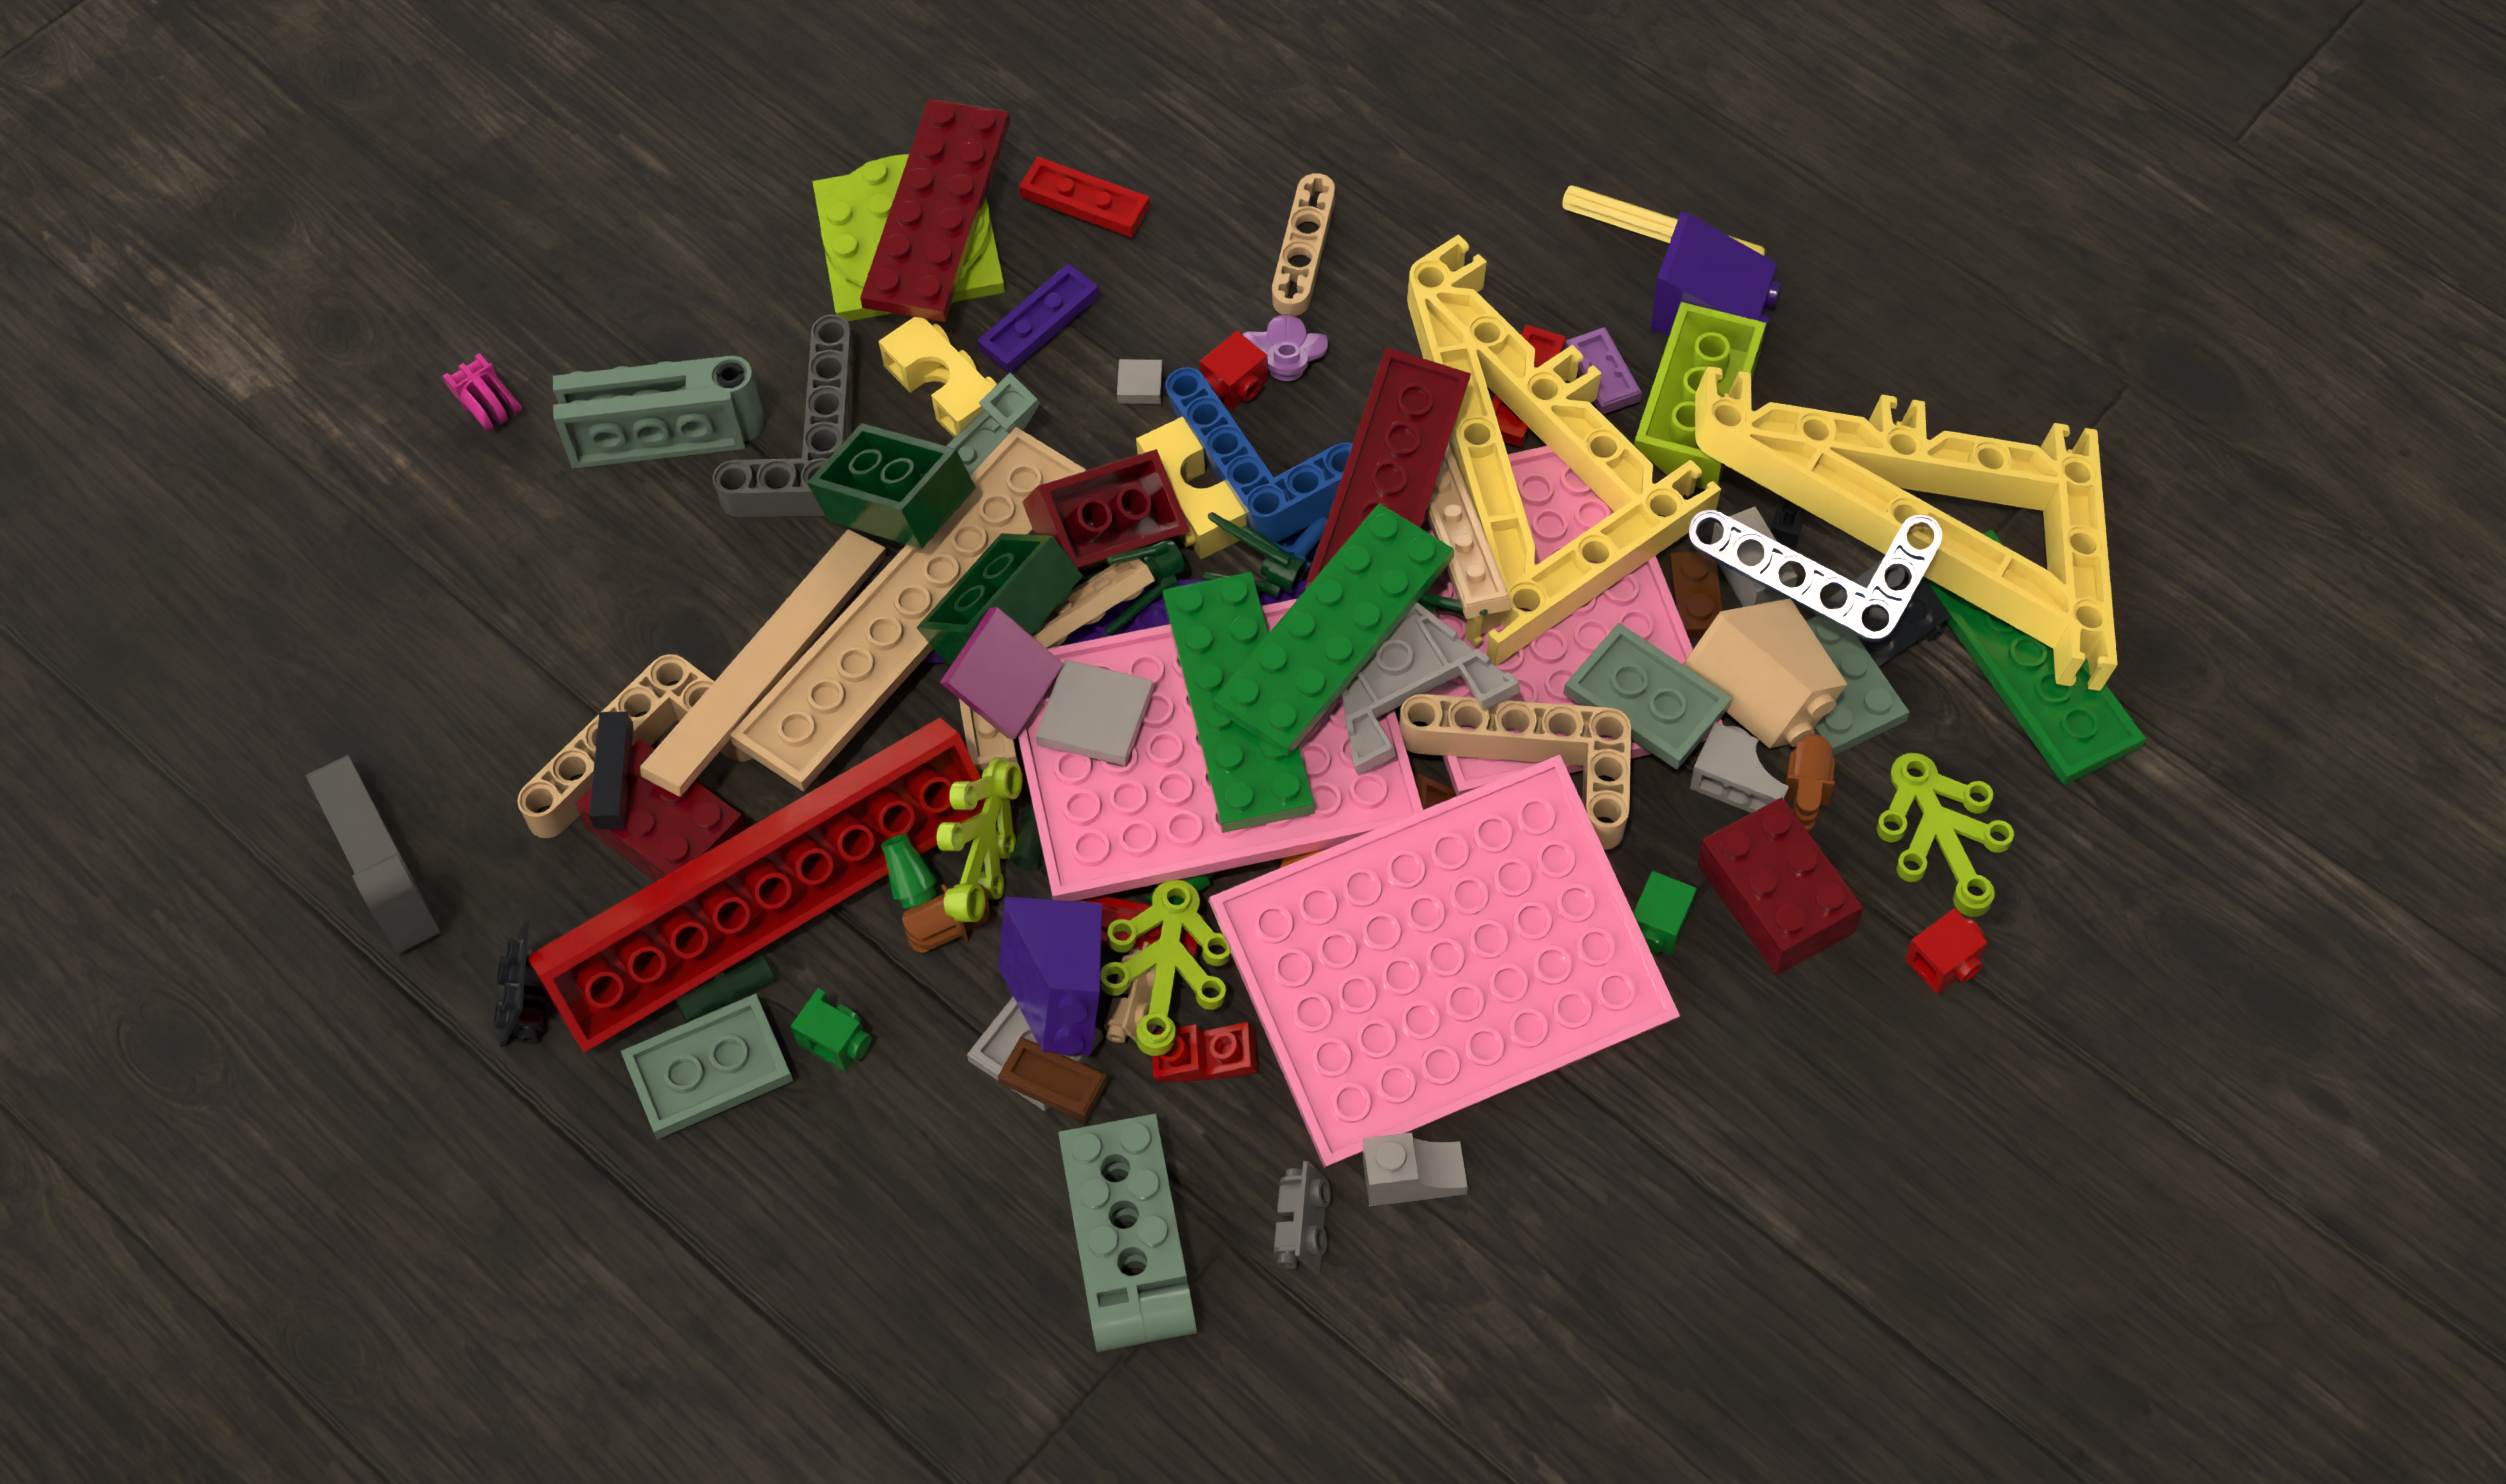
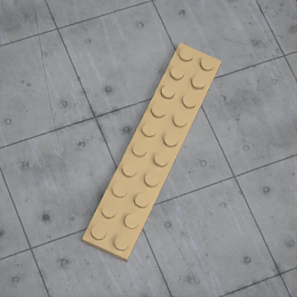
M1015 427L972 473L970 477L976 489L940 528L933 539L923 549L906 544L730 734L732 744L804 792L933 650L916 628L1001 533L1035 535L1022 501L1038 485L1084 472L1086 469Z

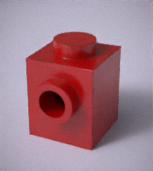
M1238 331L1234 332L1200 361L1201 374L1220 401L1231 411L1243 401L1253 399L1260 391L1261 386L1269 380L1268 355Z
M1954 908L1911 940L1905 961L1938 995L1959 979L1961 983H1965L1981 970L1984 965L1981 959L1988 942L1985 940L1983 931L1977 923L1969 918L1965 919Z

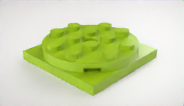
M909 154L869 161L849 175L812 181L836 315L845 318L847 322L892 314L862 308L860 296ZM986 198L952 302L1005 293Z

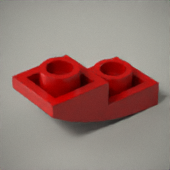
M1249 1022L1202 1031L1196 1024L1175 1028L1172 1048L1163 1055L1152 1056L1153 1078L1157 1082H1189L1224 1079L1258 1073L1255 1028ZM1164 1031L1157 1032V1033H1152V1034H1153V1035H1160V1034H1162Z

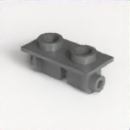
M1303 1161L1302 1170L1297 1168L1287 1169L1285 1176L1280 1178L1277 1213L1281 1217L1294 1216V1219L1288 1222H1276L1273 1256L1278 1259L1277 1266L1280 1268L1295 1269L1297 1268V1261H1302L1312 1271L1320 1273L1321 1255L1326 1252L1327 1248L1324 1219L1325 1208L1329 1206L1331 1201V1189L1328 1179L1311 1163Z

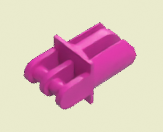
M478 353L474 356V362L467 366L462 363L458 366L459 371L451 376L446 373L442 378L450 391L460 401L465 412L470 410L484 429L490 432L494 427L481 405L499 425L508 421V416L495 394H497L514 416L522 411V406L498 379L493 365L488 363Z

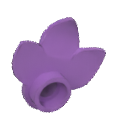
M1288 314L1274 317L1269 322L1266 332L1249 331L1243 333V336L1268 355L1270 374L1281 381H1293L1300 378L1308 366V362L1322 357L1328 350L1326 335L1319 333L1306 334L1303 322L1299 318Z

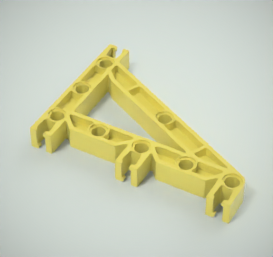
M1458 234L1412 265L1409 273L1407 302L1423 359L1471 373L1449 444L1509 593L1511 610L1467 619L1465 637L1474 646H1477L1483 642L1480 635L1489 631L1486 633V637L1489 639L1487 656L1490 658L1491 663L1497 666L1689 533L1691 521L1697 514L1706 510L1716 511L1721 488L1714 481H1711L1707 484L1705 491L1689 500L1683 499L1682 496L1684 494L1689 497L1694 493L1696 480L1702 475L1701 469L1692 460H1689L1668 476L1653 484V464L1591 404L1598 396L1601 372L1592 365L1587 369V374L1576 379L1578 365L1583 361V355L1573 345L1538 368H1535V348L1477 293L1484 287L1487 261L1478 254L1473 257L1472 263L1464 266L1465 252L1469 250V245ZM1487 386L1614 511V513L1537 565L1534 563L1535 544ZM1588 561H1596L1599 564L1590 563ZM1518 608H1527V609H1530L1531 611H1526V612H1525V611H1522V610H1520V609H1518ZM1502 625L1505 629L1498 633L1492 628Z
M1707 366L1695 394V438L1697 445L1704 453L1885 555L1907 519L1914 515L1932 517L1941 528L1942 539L1938 551L1924 577L2053 648L2056 684L2074 685L2076 673L2086 658L2091 676L2087 682L2088 689L2101 691L2118 664L2097 430L2085 428L2073 450L2068 449L2067 451L2064 436H2069L2070 428L2068 425L2059 423L2053 424L2041 447L1951 431H1943L1933 439L1928 440L1925 401L1912 400L1902 422L1897 421L1896 425L1892 421L1891 408L1896 409L1897 398L1888 395H1881L1869 421L1859 416L1769 402L1760 409L1752 411L1751 373L1739 371L1729 394L1724 393L1723 397H1720L1717 394L1716 381L1722 380L1723 370ZM1901 488L2043 511L2047 570ZM1922 526L1910 529L1906 535L1909 545L1918 550L1926 549L1933 543L1931 531Z

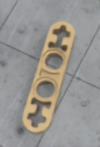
M1312 173L1302 178L1297 186L1272 284V303L1275 310L1282 315H1301L1308 309L1311 302L1335 206V185L1327 175ZM1315 191L1322 192L1318 196L1317 208L1311 206V196L1314 195ZM1303 222H1313L1319 226V229L1314 233L1305 234L1297 230V226ZM1296 255H1304L1311 259V262L1304 267L1292 266L1288 261ZM1291 281L1296 282L1297 293L1294 294L1293 299L1285 298L1289 294Z

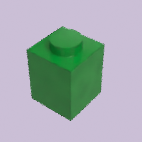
M1654 871L1651 872L1633 915L1650 952H1663L1672 956L1693 910L1697 888Z

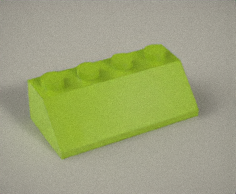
M1685 302L1680 303L1634 441V446L1667 476L1689 460H1692L1702 471V475L1696 480L1695 487L1706 489L1707 484L1711 481H1714L1719 486L1725 464L1704 453L1696 443L1695 394L1707 366L1723 370L1722 380L1716 381L1717 394L1720 397H1723L1724 393L1729 394L1739 371L1751 373L1752 382L1761 353L1766 326L1765 322Z

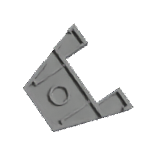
M1416 603L1341 693L1352 761L1356 773L1359 776L1396 757L1391 742L1376 718L1401 706L1407 698L1417 694H1424L1457 676H1461L1481 709L1485 711L1520 693L1517 679L1509 672L1504 673L1494 666L1487 655L1479 649H1472L1458 638L1457 632L1419 603Z

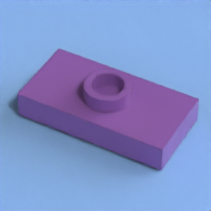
M1605 327L1565 341V349L1573 345L1583 355V361L1579 363L1577 371L1580 377L1587 374V369L1592 365L1601 372L1598 396L1593 402L1602 415L1641 401L1642 392Z

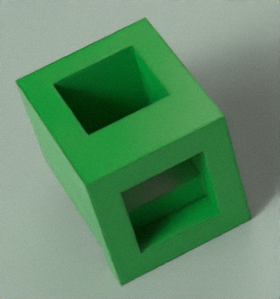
M817 988L791 1025L799 1047L844 1072L847 1071L853 1060L858 1061L865 1055L872 1040V1036L863 1031L861 1019L854 1011L840 1004L835 1008L830 1006L826 992Z

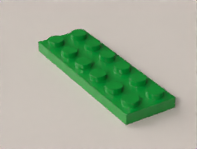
M1378 504L1212 699L1213 709L1289 757L1454 558V548L1383 505Z
M1993 530L1983 533V535L2003 545ZM1923 576V579L1951 615L1945 621L2064 786L2143 747L2146 738L2108 686L2105 684L2101 691L2088 689L2087 682L2091 676L2086 658L2076 673L2074 685L2056 684L2053 648Z
M1252 572L1162 590L1163 601L1222 833L1315 814L1314 801L1299 745L1287 757L1213 709L1212 699L1268 635Z

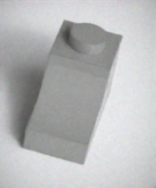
M1715 722L1694 766L1690 789L1753 813L1781 797L1786 801L1789 786L1772 777L1760 763L1756 753L1758 738L1750 736L1742 728L1724 726Z
M1412 1132L1363 1138V1167L1369 1207L1467 1194L1468 1186L1460 1141L1428 1142L1414 1138Z

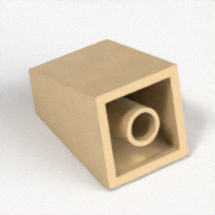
M1791 598L1720 611L1683 664L1733 697L1731 705L1726 712L1769 748L1788 744L1795 747L1797 742L1805 736L1814 735L1815 726L1823 716L1835 708L1837 704L1835 700L1848 685Z

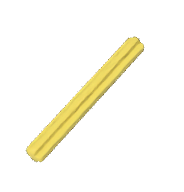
M1574 185L1567 188L1563 197L1562 207L1565 210L1670 243L1678 221L1676 218ZM1731 237L1763 256L1765 255V249L1762 246Z

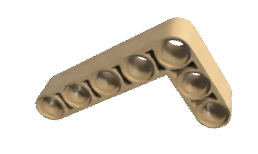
M667 654L654 660L602 712L629 711L634 724L632 746L639 739L651 746L676 720H682L714 681L684 658L678 655ZM672 681H679V682H678L677 684H675V685L666 686L667 684H669V683L672 682ZM647 711V713L643 716L634 717L640 712ZM599 714L520 791L517 800L518 806L534 835L540 838L555 837L563 832L580 815L575 803L592 787ZM731 739L719 751L733 761L744 762L752 759L751 756L734 746ZM583 774L579 779L569 781L573 776ZM550 806L545 812L536 813L540 808Z
M1430 694L1413 695L1402 704L1399 727L1405 748L1410 752L1537 763L1560 755L1565 765L1584 766L1582 803L1603 849H1612L1622 841L1630 803L1631 724L1626 714L1620 710L1607 707L1504 700L1483 711L1475 698ZM1413 722H1425L1428 726H1416ZM1460 725H1470V726H1473V727L1476 728V729H1474V730H1465V729L1460 728L1459 726H1460ZM1515 728L1520 730L1522 733L1514 734L1508 732L1506 729ZM1560 731L1566 733L1569 736L1560 737L1553 734V732ZM1600 735L1612 736L1616 740H1605ZM1598 776H1609L1615 781H1603ZM1597 817H1608L1614 822L1603 823Z

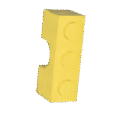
M913 317L879 341L884 367L909 392L927 382L937 381L945 383L942 388L931 396L936 420L954 438L984 410L979 402L997 385L991 377L984 378L976 370L973 360L964 350L958 352L950 344L948 336L938 324L931 325L925 318Z
M1183 417L1136 438L1138 455L1157 449L1190 530L1189 533L1180 539L1185 547L1192 545L1199 558L1203 559L1240 541V539L1208 519V514L1214 512L1241 529L1247 525L1246 513L1227 483L1223 481L1204 489L1194 488L1187 484L1193 478L1205 473L1204 448Z

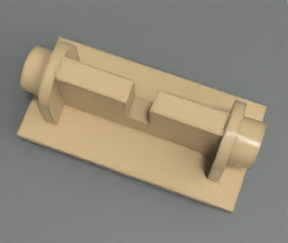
M1144 942L1142 950H1144L1151 944L1149 942ZM1131 949L1129 954L1122 958L1121 964L1142 950ZM1156 966L1129 983L1127 990L1123 993L1129 994L1128 998H1112L1104 1029L1108 1031L1106 1036L1108 1040L1124 1043L1126 1037H1131L1136 1042L1137 1024L1143 1016L1149 1014ZM1120 975L1118 976L1116 984L1121 983L1123 981V978ZM1156 1025L1149 1026L1147 1030L1152 1034Z

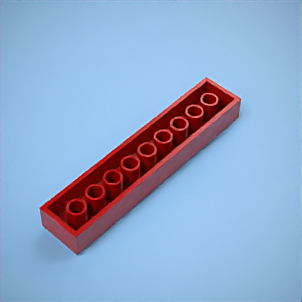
M939 717L531 953L526 958L570 1034L583 1053L887 875L888 869L885 854L881 847V844L887 839L896 835L907 834L919 855L938 845L937 830L941 823H961L982 813L986 798L979 800L973 810H955L950 803L952 784L956 781L975 782L981 779L959 732Z

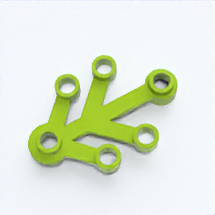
M1907 753L1900 756L1893 763L1890 773L1891 782L1897 792L1889 810L1883 812L1879 817L1876 828L1877 834L1886 842L1901 840L1907 827L1906 815L1914 799L1921 809L1923 817L1909 849L1904 851L1898 859L1896 866L1897 874L1907 882L1920 880L1924 876L1927 867L1926 856L1935 838L1958 882L1953 895L1955 907L1966 916L1978 917L1984 915L1990 909L1994 899V887L1984 876L1976 874L1956 833L1983 843L1991 852L2002 853L2008 850L2014 837L2013 828L2005 821L1995 820L1986 824L1942 807L1936 794L1961 802L1968 811L1980 814L1987 811L1993 799L1992 788L1982 781H1974L1965 785L1938 774L1934 762L1922 754ZM1907 770L1918 771L1923 776L1913 777ZM1979 793L1984 796L1985 801L1977 802L1971 798L1970 794ZM1894 822L1900 829L1896 831L1889 830L1884 826V823ZM1999 832L2005 836L2006 840L1997 841L1990 834ZM1906 861H1913L1919 865L1920 869L1909 870L1905 867L1904 863ZM1967 888H1977L1983 892V895H1972Z
M1005 757L993 758L988 767L984 769L981 779L975 782L956 781L951 786L950 803L953 809L973 810L979 800L986 798L982 813L961 823L943 822L937 830V844L941 851H961L965 843L973 840L960 884L955 885L954 888H949L944 897V910L949 917H953L957 922H978L982 918L985 910V895L979 884L983 885L986 889L988 899L998 900L1002 897L1004 878L1001 874L1000 859H1011L1016 852L1017 842L1013 833L1010 799H1016L1021 792L1022 772L1016 762H1010ZM996 820L998 825V831H996ZM983 862H984V864H985V871H982V872H981V868H982V865H983Z
M1182 880L1163 882L1155 889L1150 908L1130 921L1118 919L1108 927L1107 943L1109 947L1116 952L1122 953L1131 950L1138 937L1163 923L1159 940L1122 964L1118 962L1106 964L1100 974L1102 990L1108 995L1117 996L1127 990L1129 983L1156 966L1149 1014L1143 1016L1136 1027L1137 1046L1142 1052L1151 1056H1160L1167 1053L1174 1044L1175 1025L1168 1017L1175 969L1196 993L1197 1003L1204 1009H1216L1223 1004L1225 999L1226 987L1223 981L1217 977L1208 976L1180 943L1181 928L1183 926L1203 948V959L1209 965L1222 966L1231 957V952L1224 935L1214 933L1197 913L1200 905L1198 892L1191 884ZM1180 897L1184 902L1180 905H1173L1168 901V898ZM1118 931H1125L1130 935V938L1120 941L1113 935ZM1212 945H1220L1225 949V952L1216 955L1211 953L1208 948ZM1111 974H1118L1123 978V981L1118 984H1112L1106 978ZM1206 988H1214L1218 991L1219 995L1215 998H1208L1202 991ZM1151 1025H1159L1165 1031L1160 1035H1153L1147 1028Z

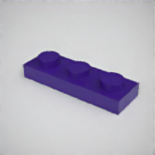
M1068 263L977 340L979 351L1005 372L1011 373L1100 297L1098 286Z

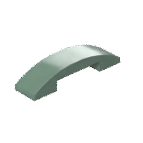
M1011 373L1002 379L979 402L984 410L947 445V447L957 449L970 476L1015 427L1022 431L1024 430L1040 404L1039 400Z

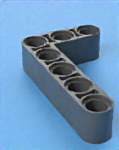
M833 314L825 315L817 319L812 326L802 458L730 460L720 464L714 470L713 484L720 506L726 514L734 517L825 515L807 482L851 435L856 353L850 326L845 318Z
M347 754L305 775L355 873L352 877L364 901L396 954L398 955L440 934L436 922L350 756Z

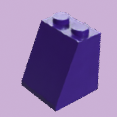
M1680 212L1657 278L1651 330L1670 335L1680 303L1685 302L1765 322L1764 341L1770 321V316L1765 315L1767 306L1775 308L1781 288V282L1774 281L1777 263L1691 214Z
M1005 897L998 968L1042 1052L1065 1055H1091L1100 993L1102 903Z

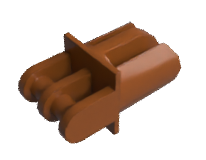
M1817 734L1807 735L1797 742L1796 748L1791 752L1788 761L1785 785L1789 786L1786 800L1794 801L1793 812L1808 832L1814 828L1819 806H1829L1835 781H1833L1835 759L1832 755V746L1826 738Z
M945 884L941 885L943 894L905 911L902 921L909 946L914 952L925 953L958 937H962L965 944L969 943L966 932L985 924L991 917L984 886L979 884L985 895V910L978 922H957L953 917H949L944 910V897L947 891Z

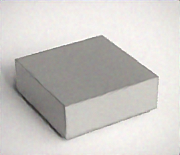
M1119 359L1118 404H1161L1162 360Z

